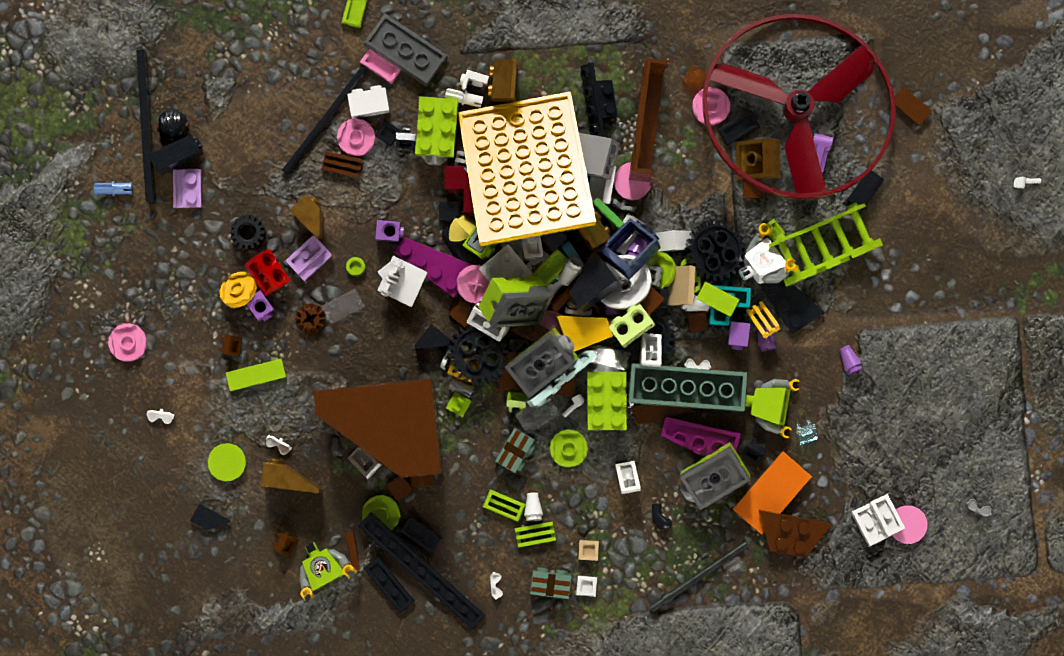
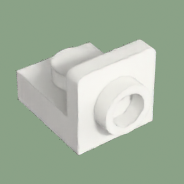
M467 70L466 74H462L459 85H462V90L465 91L469 81H471L472 85L482 88L483 85H488L489 76Z

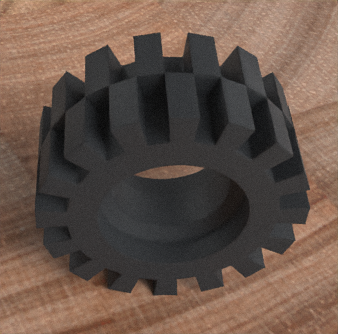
M239 216L240 218H236L235 222L231 224V240L243 250L258 248L266 237L263 223L255 216ZM246 225H250L255 229V235L250 240H245L241 237V229Z

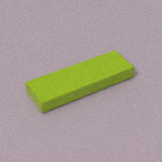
M277 359L226 372L230 391L286 378L282 359Z

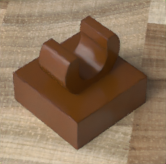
M230 335L221 337L220 340L224 341L223 348H219V351L222 354L240 357L242 338Z
M277 533L280 539L277 543L272 542V545L275 547L274 550L290 557L298 539L285 533Z

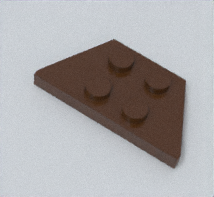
M759 509V516H761L763 523V532L766 536L767 549L771 552L806 558L831 525V523Z

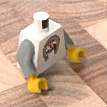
M762 223L759 226L760 233L755 235L745 252L744 265L746 267L739 270L743 280L753 276L759 284L764 282L779 283L790 274V271L796 272L799 269L798 265L791 267L796 260L789 258L785 261L775 246L769 248L768 244L772 242L768 237L765 238L764 236L772 234L773 230L769 228L764 232V228L767 226L766 223Z

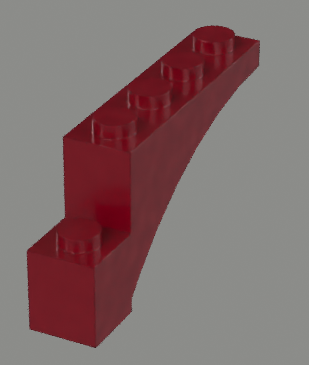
M445 165L444 189H449V193H460V189H464L463 212H468V216H475L468 173L464 170L465 166Z

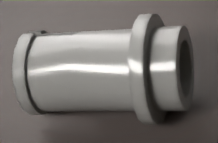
M453 378L448 389L452 390L451 392L455 391L470 398L474 386L458 381L459 378Z

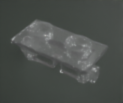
M597 345L593 346L592 350L597 357L590 363L606 365L622 371L628 370L630 364L628 360L631 353Z

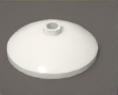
M618 255L628 264L636 258L632 255ZM605 262L606 266L621 284L620 287L601 300L605 305L614 309H628L633 305H638L646 298L652 284L651 273L646 264L628 280L610 264ZM625 285H629L627 289H623Z

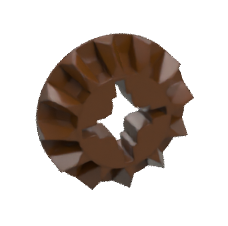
M316 304L303 305L296 313V325L306 334L318 333L326 323L325 312ZM306 312H308L311 316L317 315L316 318L313 319L315 326H313V324H311L310 322L303 323L307 319Z

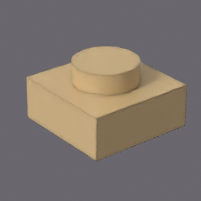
M579 540V560L598 561L599 541Z

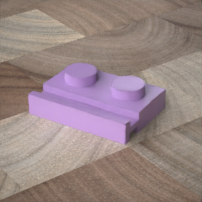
M173 169V208H202L201 169Z
M313 235L285 261L306 281L333 255Z

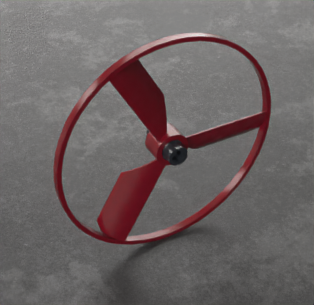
M804 14L776 15L756 21L741 29L717 53L710 66L703 88L702 106L705 126L709 138L721 159L747 183L762 191L780 197L815 199L834 195L848 189L862 180L876 166L887 149L893 133L895 99L889 76L883 64L872 49L853 32L835 22L816 16ZM802 20L822 24L846 35L860 46L809 91L795 90L788 96L767 77L725 63L716 64L724 51L736 39L756 27L776 21ZM875 63L884 80L889 97L890 121L887 137L877 158L862 174L845 185L827 191L808 120L814 109V101L839 103L872 74ZM709 81L783 104L785 118L795 123L784 148L797 193L785 192L761 184L742 172L724 153L713 133L707 108Z

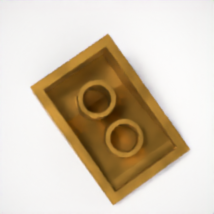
M597 209L594 210L596 225L577 228L591 253L603 246L612 235L608 226L602 225L600 221L602 217Z
M269 459V462L263 463L261 486L313 493L322 492L321 487L288 465L282 464L283 460Z

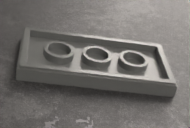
M387 14L382 16L363 42L364 46L426 87L448 57L447 54Z

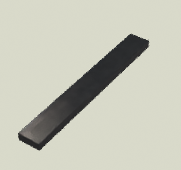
M141 49L137 50L136 53L145 200L149 204H156L154 165L148 154L153 152L147 52Z
M370 512L358 525L361 530L471 629L485 616L477 606L375 514Z

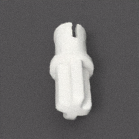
M447 88L445 98L458 99V102L462 103L463 106L467 104L481 108L483 96L467 93L466 90L462 92Z

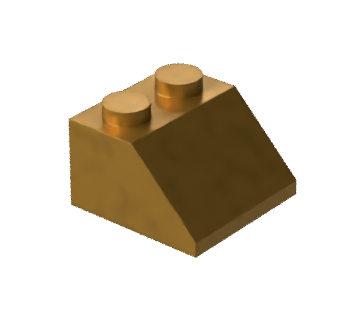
M517 59L495 60L494 66H490L489 77H493V84H489L488 96H491L492 101L507 103L515 101Z
M762 138L736 142V166L752 179L768 180L781 178L780 140ZM736 174V180H743Z
M305 194L290 211L321 241L323 239V211L320 209L322 204L313 195L309 198Z

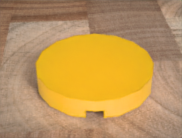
M237 272L230 275L229 279L221 285L220 298L231 308H239L246 305L252 300L257 290L255 280L246 272Z

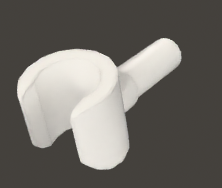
M1017 177L1014 181V187L1024 189L1025 183H1041V178Z
M581 394L572 398L574 404L562 414L565 418L584 403Z

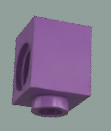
M377 220L376 241L399 243L400 238L404 236V227H401V223ZM387 227L395 228V234L393 236L389 237L385 235V230Z
M262 291L255 293L252 300L246 304L259 321L263 319L265 322L274 315L272 312L275 311V308ZM260 302L266 304V309L262 313H259L256 309L257 304Z
M733 321L729 323L727 345H730L731 349L743 350V347H748L750 324Z

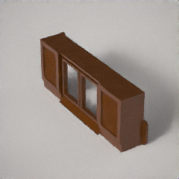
M647 58L642 72L635 144L632 151L629 180L649 182V186L652 185L653 170L651 168L664 70L668 67L669 58L666 60Z

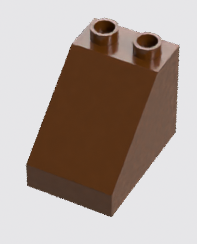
M432 379L313 391L315 415L398 476L410 477L411 487L436 484L435 474L443 473L435 384Z

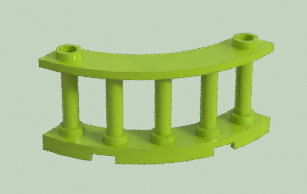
M853 203L846 207L847 211L788 236H785L783 233L773 238L774 242L768 244L769 248L778 245L785 261L792 258L786 241L793 239L805 266L802 272H800V269L796 272L790 271V277L784 279L786 287L849 261L850 255L853 259L883 246L880 238L873 241L869 237L858 210L866 207L865 203L861 205ZM849 214L852 215L863 240L861 242L863 246L853 249L852 246L850 247L838 220ZM828 223H832L843 248V254L833 258V255L830 256L819 231V227ZM810 231L823 257V263L816 266L814 263H811L800 238V235Z

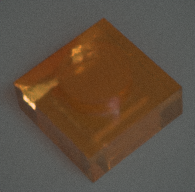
M692 64L683 83L699 91L708 73Z

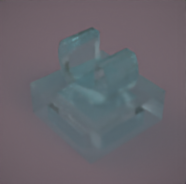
M806 420L807 426L802 428L799 423L796 424L797 440L800 445L818 439L815 424H811L809 420Z

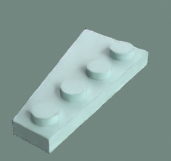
M590 350L579 353L577 355L578 359L572 366L526 400L529 406L540 407L544 404L550 394H555L561 388V385L570 381L576 373L597 357L595 352Z

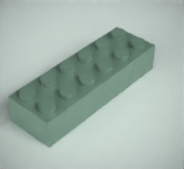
M630 364L627 403L743 412L745 411L747 373Z

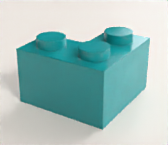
M715 286L739 299L735 308H750L751 288ZM709 307L708 325L729 326V316Z

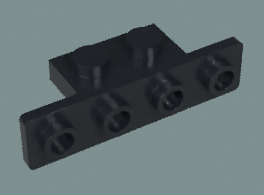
M589 62L580 67L584 88L583 95L586 101V114L589 121L590 135L605 137L602 120L618 117L612 80L596 81L594 63Z

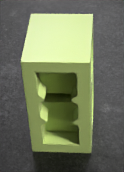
M640 304L628 308L627 314L623 317H616L611 321L612 325L609 326L624 348L655 326V323ZM637 314H642L644 316V319L641 323L634 322V318ZM623 325L627 326L628 332L620 335L619 328Z

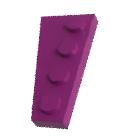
M406 237L402 239L393 251L394 254L405 262L428 272L426 277L454 298L458 294L456 280L459 273L465 267L472 265Z
M665 416L661 436L704 457L716 452L729 442L737 451L741 435L738 432Z

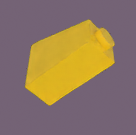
M555 316L561 335L568 336L573 342L574 352L613 336L609 328L612 325L611 320L608 321L607 318Z

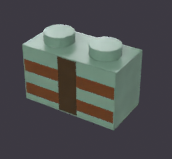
M514 428L495 462L514 473L516 470L521 471L526 463L523 458L526 453L530 455L535 447V444H533L534 439Z
M537 567V571L533 570L530 594L569 599L571 575H568V571L556 570V573L548 572V568Z

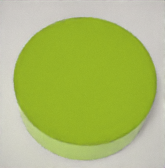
M359 257L350 258L346 263V270L352 276H360L365 271V263Z

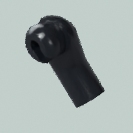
M652 504V521L660 529L666 530L671 528V519H667L662 515V504Z

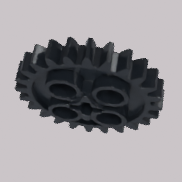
M709 220L708 226L703 222L701 223V228L699 226L694 228L696 233H689L692 239L686 240L690 246L684 247L685 250L689 251L685 257L691 259L687 265L693 264L696 267L695 270H698V277L704 274V280H708L710 277L711 282H715L716 278L721 282L723 281V276L728 280L730 279V274L733 276L737 274L735 269H742L739 263H744V259L741 256L745 255L742 248L746 247V245L740 243L744 237H737L740 231L733 232L734 225L727 228V222H723L721 225L720 220H716L715 224L712 220ZM717 234H721L723 236L722 243L717 241ZM701 241L706 244V251L700 248ZM717 248L719 252L714 254L713 250ZM725 251L730 252V261L725 258ZM709 259L714 261V268L708 266Z
M657 308L650 318L655 325H659L662 328V333L660 334L661 354L668 355L669 353L666 348H673L669 341H675L674 338L670 337V334L675 333L674 330H670V327L674 324L667 323L670 316L664 318L663 314L665 311L663 310L658 313ZM651 329L647 331L648 334H653ZM641 336L637 338V342L634 345H628L625 348L620 342L615 344V347L621 346L619 354L626 353L624 359L630 356V363H633L636 359L638 364H640Z
M466 325L465 330L460 328L458 333L452 336L454 339L449 341L451 346L447 348V351L451 353L447 355V358L452 359L448 365L455 366L452 372L458 371V378L464 376L465 383L470 379L472 385L478 381L479 385L482 386L484 380L487 384H490L491 379L496 381L498 376L503 374L502 370H505L507 366L504 363L509 361V358L505 357L509 351L504 350L507 343H501V341H497L473 326L471 329L469 325ZM479 340H484L487 346H482ZM462 346H467L470 352L464 351ZM475 352H476V354H481V353H483V354L481 355V357H480L479 355L473 356V355L475 354ZM486 357L492 358L494 364L489 363ZM469 363L475 364L477 369L470 368Z

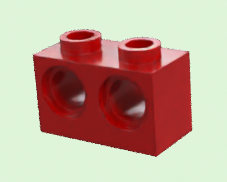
M270 249L254 256L245 264L265 297L280 290L290 282L286 272Z

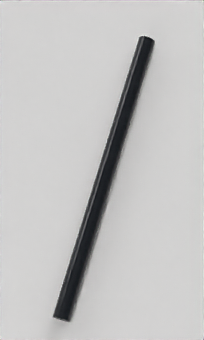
M362 65L281 171L287 175L290 173L348 97V94L351 93L367 72V67Z

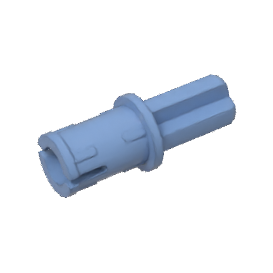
M112 181V183H95L94 194H112V196H115V194L132 195L133 185L132 182L115 183V181Z

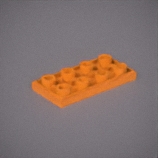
M782 451L734 506L733 510L762 535L764 533L761 516H759V509L781 513L812 476Z

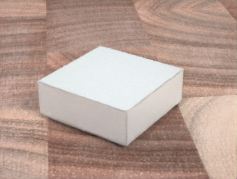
M578 576L576 595L596 597L597 577Z

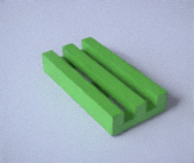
M599 198L593 201L594 208L618 231L624 222Z

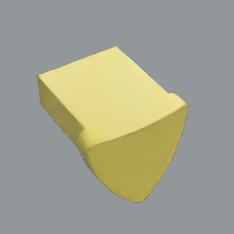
M467 213L460 218H455L450 226L449 240L462 241L467 239L476 226V222Z

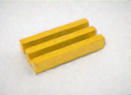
M763 301L759 302L758 306H752L753 309L751 310L749 308L746 309L747 315L763 338L781 329ZM761 310L764 311V313L766 314V316L768 317V319H769V320L771 321V323L773 324L774 328H771V326L769 325V323L767 322V320L764 318V316H763L762 313L760 312ZM756 313L767 328V332L764 331L753 314Z

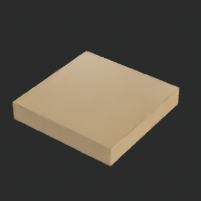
M695 266L676 267L675 279L667 287V305L694 304Z

